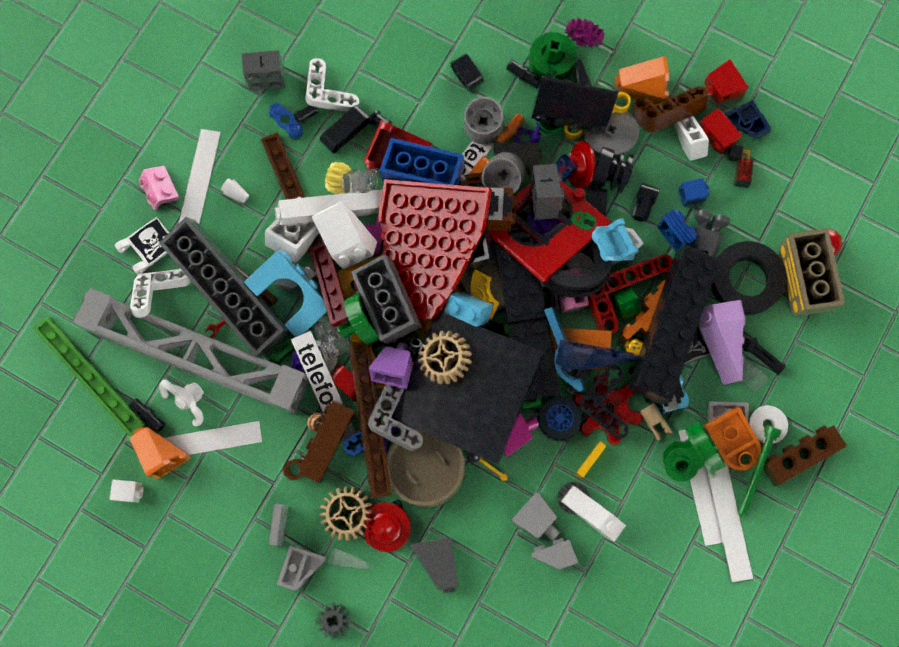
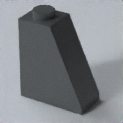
M451 537L411 544L412 550L438 590L443 589V593L453 592L455 587H459Z

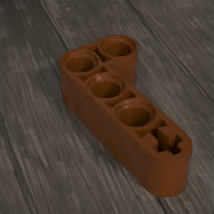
M701 86L694 87L656 105L647 98H637L634 101V117L645 131L650 133L657 132L704 111L707 108L708 90Z

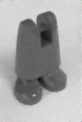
M696 210L694 217L698 222V228H694L697 235L691 247L699 251H705L707 255L715 258L723 237L719 231L721 228L728 226L731 219L724 215H714L712 217V213L708 211ZM712 217L711 229L708 230L707 227Z

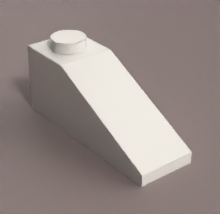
M694 116L674 124L683 151L690 161L708 156L709 139Z
M572 486L561 501L602 536L613 542L626 526L612 513L575 486Z

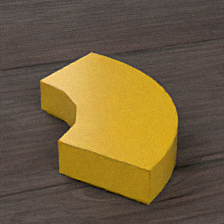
M475 269L470 283L471 296L493 305L489 318L491 321L500 303L494 299L490 292L492 277Z

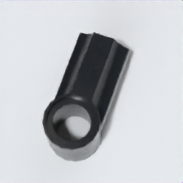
M645 183L641 184L636 197L637 202L631 215L634 220L639 222L647 221L652 205L655 204L659 194V188Z

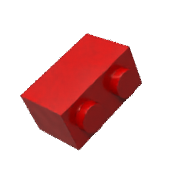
M719 108L703 118L699 123L708 137L713 150L718 151L720 155L727 151L731 145L738 143L742 137L741 133Z

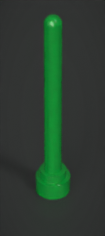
M766 425L764 429V437L766 439L738 511L740 517H745L773 441L780 437L782 430Z

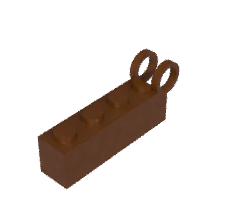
M336 400L328 403L323 412L326 414L323 421L320 420L315 428L317 432L315 438H311L306 446V449H308L306 456L288 461L283 467L284 476L289 480H297L305 476L320 483L356 410ZM292 463L299 466L300 473L298 475H293L290 472V465Z

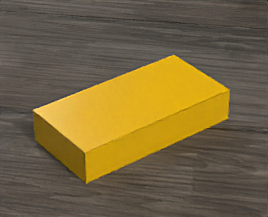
M601 441L597 443L575 473L576 476L582 479L605 449L606 445Z

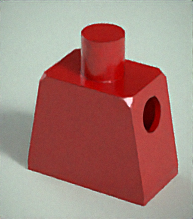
M731 59L711 72L704 81L705 88L708 90V98L712 96L715 103L741 97L748 89L747 84Z

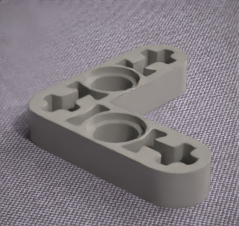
M386 384L369 419V428L403 448L415 451L423 443L421 434L391 418L404 388L396 387L397 391L390 397L392 386ZM382 401L390 403L391 409L389 411L382 408ZM380 415H384L380 421L382 425L377 427L375 421ZM392 427H397L400 430L399 437L392 435ZM405 432H406L407 435H406L405 437H407V438H405L404 440H402V438L404 437ZM412 437L415 438L416 443L414 445L411 444L410 439Z

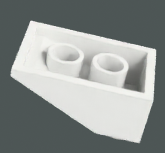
M276 219L265 230V245L274 251L280 249L287 251L292 257L291 261L297 263L307 252L319 231L314 222L280 225L279 219Z
M343 200L313 215L312 219L331 257L343 270L374 255L377 241Z

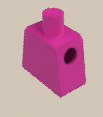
M519 414L503 452L505 457L510 456L533 439L530 431L539 427L535 416L524 420L522 414Z

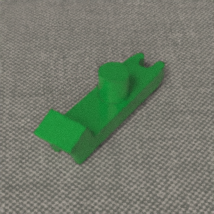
M291 337L284 340L287 348L278 355L272 352L268 358L269 361L280 365L282 360L295 351Z

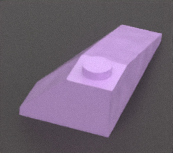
M741 300L704 307L699 321L700 330L723 385L741 381L743 377L744 357L742 356V344H744L745 339L743 337V325H745L746 319Z

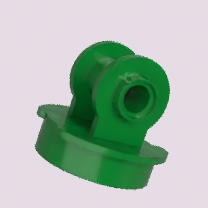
M699 421L688 427L684 425L683 427L689 439L684 442H672L664 449L662 458L666 473L675 481L685 482L694 478L698 470L706 466L710 474L715 477V472L726 467L716 444Z

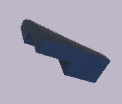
M753 99L739 108L736 107L724 114L737 129L753 139L760 138L772 130Z

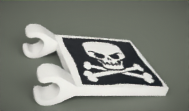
M155 217L126 239L118 241L115 247L119 253H124L130 246L133 247L143 260L132 267L135 273L140 275L148 267L168 254L159 242L169 232L160 220Z

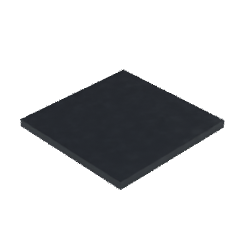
M439 312L435 320H432L423 344H428L426 338L433 339V333L439 336L440 331H444L445 334L448 331H451L453 335L455 333L459 334V339L464 338L466 340L464 344L470 346L467 351L472 353L470 357H466V359L471 360V364H465L469 371L462 370L464 377L461 378L457 375V382H454L452 379L450 384H446L445 381L439 384L437 380L433 382L430 380V377L424 375L425 371L420 369L423 364L419 363L418 360L423 358V356L418 353L411 370L407 389L404 388L391 418L499 464L544 352ZM447 343L450 351L458 352L455 344ZM438 347L433 351V354L438 351ZM445 354V357L442 358V360L445 361V358L448 357V355ZM458 360L452 363L451 369L455 367ZM433 362L434 370L443 373L440 363L436 364Z

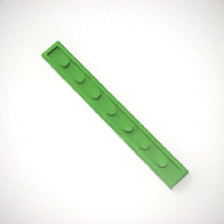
M46 316L33 328L129 437L133 436L134 431L148 426L128 407L129 404L49 316Z

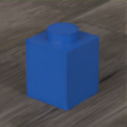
M704 178L683 182L678 188L683 206L705 202L710 193L709 186L705 184Z

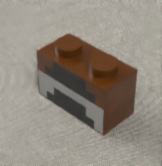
M490 187L492 193L488 213V230L511 232V224H515L516 212H512V208H516L517 196H513V188Z

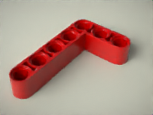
M662 254L614 272L609 276L614 281L613 288L608 285L607 281L604 287L597 291L596 294L587 296L589 301L588 307L597 330L612 331L614 333L619 326L608 293L669 271L673 261L672 257L668 254ZM660 259L664 261V268L659 264ZM643 266H646L648 269L647 275L642 271ZM626 272L631 275L630 281L625 278ZM598 303H601L603 305V312H600L598 310ZM605 321L610 323L609 330H606L604 327Z

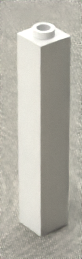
M383 189L279 200L277 208L274 209L275 218L279 219L280 225L314 222L312 219L313 215L342 200L356 217L379 214Z

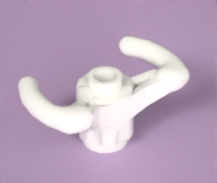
M166 379L162 380L159 384L161 396L166 399L169 397L168 391L173 393L176 399L175 404L180 409H191L192 414L196 418L192 421L193 426L201 425L203 414L197 407V402L204 394L202 388L195 382L182 388L171 384Z

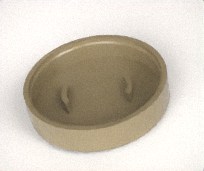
M413 428V430L421 434L423 443L415 451H410L393 442L386 457L390 486L399 498L410 505L422 508L435 507L450 500L460 489L465 476L464 456L461 448ZM405 432V435H404V437L402 438V440H404L405 438H407V437H405V436L407 435L406 432ZM412 437L410 440L411 444L414 445L416 442L415 438Z

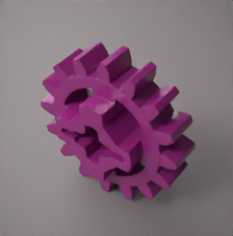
M580 18L568 21L565 30L567 37L572 38V42L576 41L577 45L589 46L590 48L602 45L605 36L604 30L599 28L600 25H594L593 21H587L586 19L582 21Z

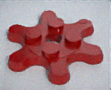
M598 374L595 376L594 384L602 374ZM604 376L602 380L608 383V379ZM626 383L618 390L613 389L602 404L612 405L613 413L625 423L637 426L642 423L643 417L638 411H633L629 408L628 400L634 396L635 392L627 389L629 383ZM598 384L596 386L597 394H606L607 386L605 384ZM577 393L573 397L576 406L580 407V401L585 396L584 394ZM592 399L589 401L585 400L584 408L586 410L591 408L594 411L591 415L595 417L597 411L602 407L600 405L597 408L593 406L594 401ZM604 411L601 412L598 416L600 422H608L610 414H606ZM588 415L586 420L580 424L579 431L584 436H589L596 429H602L605 431L607 441L610 444L617 445L621 442V439L615 438ZM614 417L607 428L611 429V426L616 429L615 434L618 435L621 426L614 423L617 421Z

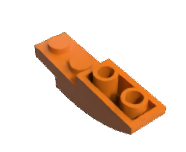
M665 280L656 287L658 291L654 295L650 293L643 299L645 303L641 308L644 311L635 317L636 322L633 325L629 323L621 330L623 334L620 339L624 343L631 339L638 331L643 336L647 334Z

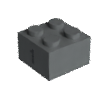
M279 50L242 54L243 75L250 90L261 91L268 88L280 89L281 87H286L285 66Z
M557 164L533 165L531 194L535 220L558 218L559 210H562L564 189L560 188L559 183L562 182L561 172L557 171Z

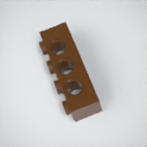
M824 425L815 430L817 434L814 436L806 435L799 439L800 444L795 447L791 444L782 449L783 453L781 455L773 454L768 457L763 469L774 486L781 485L845 448L847 445L835 426L827 428ZM817 440H820L822 442V449H819L816 446ZM801 449L806 452L805 459L800 457L799 452ZM784 459H787L790 463L788 469L783 466Z

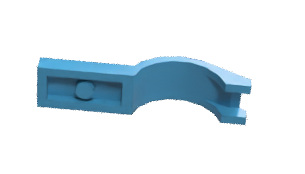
M551 307L544 311L559 349L560 340L567 341L555 308ZM558 349L555 353L554 363L556 362ZM555 363V368L561 378L579 392L586 389L583 379L569 376L561 369L560 365Z

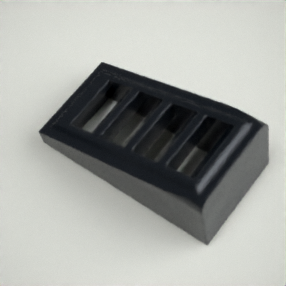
M578 59L575 66L576 83L592 86L582 60Z

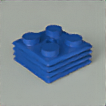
M672 209V211L663 215L657 226L675 252L686 244L691 246L696 240L697 233L692 226L688 227L685 223L684 215L680 211L677 212L676 209Z

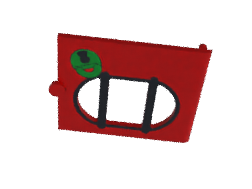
M564 182L559 184L560 188L564 189L563 200L569 207L570 218H566L559 212L557 219L564 225L550 237L544 238L516 214L515 222L540 242V244L523 243L517 240L510 231L488 230L491 238L542 283L548 282L550 276L593 240L592 232L597 226H609L611 224L607 217L583 199L585 196L583 189L577 188L573 191ZM531 183L515 195L517 196L516 208H512V212H515L532 198Z

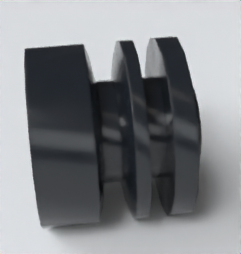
M603 147L591 184L604 187L606 181L609 180L611 181L610 190L614 189L615 183H619L617 192L622 193L629 182L633 170L634 155L629 154L627 161L624 162L625 153L622 152L617 160L614 159L615 150Z

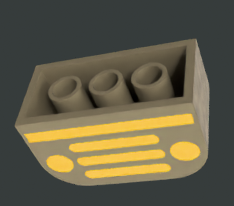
M828 229L789 234L780 243L779 257L786 270L785 291L792 314L794 316L836 311L845 305Z

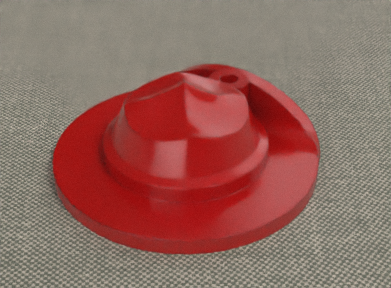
M585 141L577 142L565 161V170L568 166L572 169L566 177L571 185L576 188H587L595 174L596 161L594 151L590 144Z
M389 502L370 506L368 510H372V514L369 513L366 517L372 518V521L366 520V526L368 527H365L366 543L382 552H391L401 548L408 540L411 532V523L407 513L398 505Z

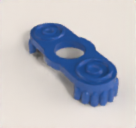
M280 103L272 104L269 108L270 117L276 120L278 126L289 134V138L296 140L302 137V126L294 119L293 114L287 111ZM282 116H289L290 122L282 124L280 122Z

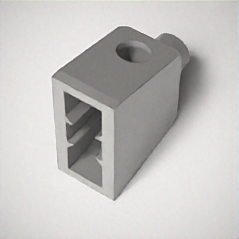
M538 492L510 520L536 539L544 533L553 541L560 533L552 525L557 518Z

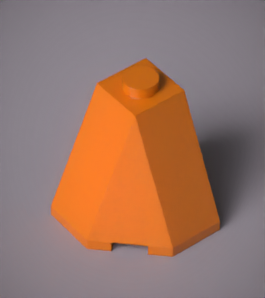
M666 56L619 69L618 75L614 80L615 87L618 88L619 92H625L634 99L640 97L647 98L655 105L669 99V91L665 90L667 89V81H669Z
M148 427L137 429L134 431V435L129 437L142 468L148 477L159 479L191 459L188 453Z

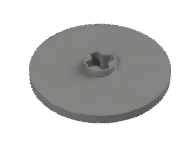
M629 111L622 114L615 112L611 114L604 133L593 134L589 130H584V139L590 144L593 151L601 154L603 147L615 150V156H620L622 152L627 153L635 146L639 136L638 122ZM608 129H612V131H614V134H611V132L608 131Z

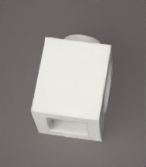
M112 480L109 500L139 503V499L143 496L142 483Z

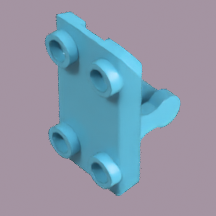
M623 218L614 221L609 226H597L592 232V239L598 245L600 256L605 262L609 260H634V254L639 252L624 226L625 221Z

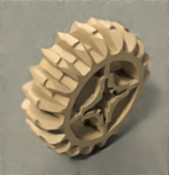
M440 331L439 336L433 333L432 340L426 338L427 345L421 344L424 351H419V355L423 356V358L418 360L419 363L423 364L420 369L425 371L424 375L430 377V380L433 382L437 380L439 384H442L443 381L446 384H450L451 379L457 382V375L461 378L464 377L462 370L469 371L465 364H471V360L466 359V357L472 355L471 352L467 351L470 346L464 344L466 340L464 338L459 339L460 335L457 333L453 335L451 331H448L446 334L444 331ZM447 343L455 344L458 352L450 351ZM438 347V351L433 354V351ZM445 354H447L448 357H446L445 361H443L442 358H444ZM458 360L455 367L451 369L452 363ZM432 363H440L443 373L436 372Z
M344 486V493L341 492L340 488H336L338 495L335 496L333 492H330L329 495L332 499L324 498L328 505H321L320 507L326 510V513H320V517H326L325 520L321 521V524H329L325 528L326 532L333 529L330 534L331 537L339 533L338 540H342L343 535H345V540L349 541L350 534H352L354 539H357L356 532L364 535L362 527L368 528L365 524L366 520L372 521V518L366 517L367 514H372V510H367L368 507L372 506V503L365 504L369 497L366 495L361 498L363 494L361 490L355 494V487H352L351 491L348 492V487ZM344 497L355 498L361 505L349 507ZM339 500L340 510L331 516L332 508ZM345 508L349 511L352 510L349 520L347 517L341 516ZM363 511L362 519L355 527L354 516ZM344 520L349 530H341L333 522Z

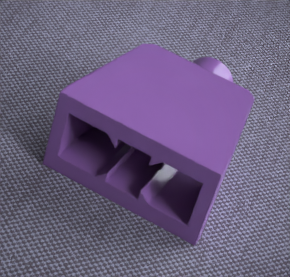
M400 342L396 348L384 347L369 367L373 382L407 389L413 366L411 353L408 351L407 345Z

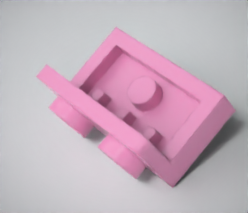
M165 166L143 170L139 183L141 188H144L147 201L152 205L153 210L158 209L160 204L178 200L179 196Z

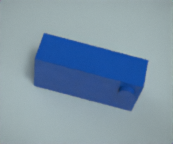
M391 138L380 168V175L382 181L386 179L459 185L465 166L464 155Z

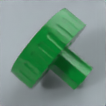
M557 32L544 33L536 38L530 47V69L541 78L546 76L563 80L574 69L577 56L576 47L570 38L564 34Z
M360 292L345 299L344 307L349 321L337 326L341 337L345 339L356 333L368 345L379 340Z

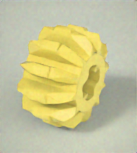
M335 162L330 165L325 179V187L328 191L334 194L346 192L352 176L349 165L342 162Z

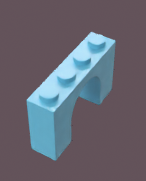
M280 249L247 278L244 283L256 296L264 292L275 280L282 278L293 280L301 287L304 295L303 305L284 324L297 337L302 335L327 312L323 295L318 290V284L313 279L309 280L304 275L306 273L300 265H295L291 261L292 257L287 251Z

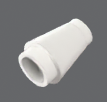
M228 178L221 187L224 195L243 204L250 196L235 179L231 180Z

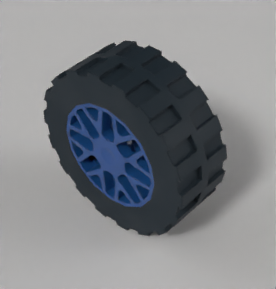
M558 396L557 398L553 397L547 400L542 405L537 420L539 429L542 430V433L547 438L554 439L555 441H564L571 438L579 430L582 415L579 407L576 406L573 400Z

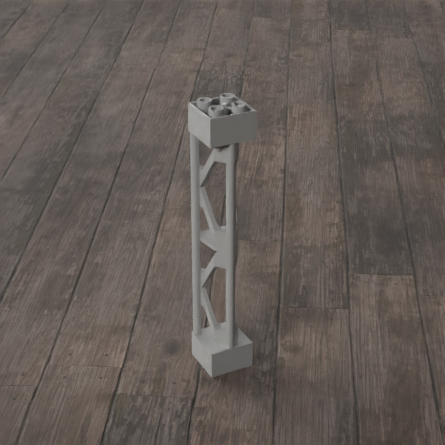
M92 288L83 296V303L80 309L76 311L73 323L86 332L295 415L309 383L305 373L256 357L152 314L141 317V319L176 332L179 336L145 342L131 320L133 313L129 305ZM117 317H119L126 328L127 336L111 330ZM189 346L183 359L166 352V350ZM200 347L213 365L212 371L194 364ZM216 348L264 367L265 370L229 376L214 354V350ZM276 379L270 394L250 386L253 383Z

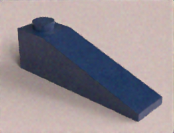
M560 340L555 363L560 365L562 370L573 372V369L582 370L640 360V356L633 352Z

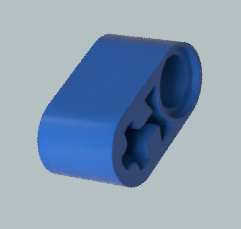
M361 430L347 438L343 444L344 451L349 456L356 457L364 452L362 444H358L360 442L358 438L360 437L362 440ZM351 443L358 444L356 446V451H353L352 449L349 450L351 448Z

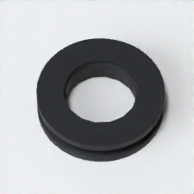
M592 240L579 251L590 257L593 261L594 266L590 271L583 274H570L559 269L549 277L548 282L543 284L551 291L562 296L574 298L589 296L602 289L607 283L612 261L605 262L601 258L600 249Z
M743 241L727 247L717 257L720 263L711 290L719 303L741 300L744 315H755L770 308L782 296L786 286V270L780 257L771 248L758 242ZM750 261L763 270L766 277V286L759 295H743L737 292L731 285L729 274L731 267L735 263Z

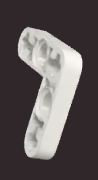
M319 58L310 61L305 97L307 104L348 112L353 106L359 105V98L354 94L324 89L326 63ZM315 66H319V73H315ZM316 79L320 81V84L314 85L311 80ZM313 91L316 92V99L312 98ZM333 97L337 102L331 103L328 101V98Z
M181 269L138 275L134 280L130 304L133 315L141 318L149 314L154 290L184 287L189 285L191 280Z

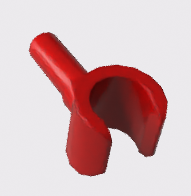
M223 320L216 325L210 324L205 333L209 330L213 331L214 333L209 337L213 339L219 329L227 324L226 321Z

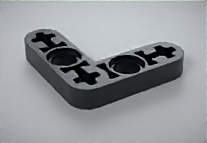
M612 365L605 370L580 401V407L611 435L622 439L629 433L628 425L602 404L623 377L622 369L617 365ZM615 369H617L619 371V378L617 379L614 377L610 381L611 383H614V385L610 387V385L606 381H603L602 378L605 376L606 379H608L611 375L609 373V370L614 371ZM598 384H605L607 386L606 394H597L596 386ZM592 399L594 401L593 406L597 408L600 405L602 407L597 411L595 417L591 415L594 412L591 408L587 410L584 408L585 400L589 401ZM603 411L610 414V420L606 423L600 422L598 418L599 414ZM614 417L617 419L614 422L616 425L625 426L623 428L625 431L623 435L621 433L616 435V429L611 426V429L607 428Z

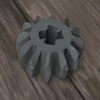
M331 603V610L327 605L323 606L326 614L322 611L318 612V615L323 617V619L316 620L317 624H323V626L318 628V631L326 629L324 637H328L331 632L332 639L336 638L337 631L342 637L344 632L341 628L344 630H349L350 628L344 624L345 622H351V618L344 617L349 611L346 610L342 613V604L338 606L337 610L335 603ZM337 616L338 619L336 621H339L338 624L330 625L329 617Z

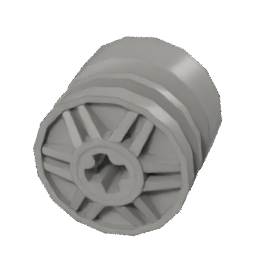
M478 97L472 100L465 109V133L469 139L478 144H488L495 141V138L499 136L502 130L503 110L494 99Z
M510 152L499 153L484 167L482 183L485 188H513L514 194L524 181L526 175L525 165L516 154ZM504 169H506V173H509L507 176L502 172Z

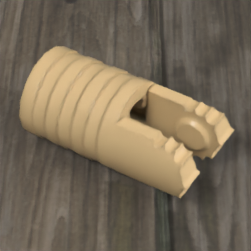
M655 403L640 411L657 441L662 440L661 434L655 426L658 423H661L668 435L673 434Z

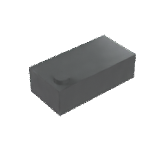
M384 254L351 272L380 341L390 344L422 327L395 264L390 257Z

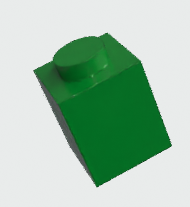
M629 286L611 292L614 308L622 319L641 312L638 297Z

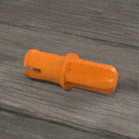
M519 113L516 114L509 124L504 126V130L495 138V142L499 146L504 147L525 122L524 117Z

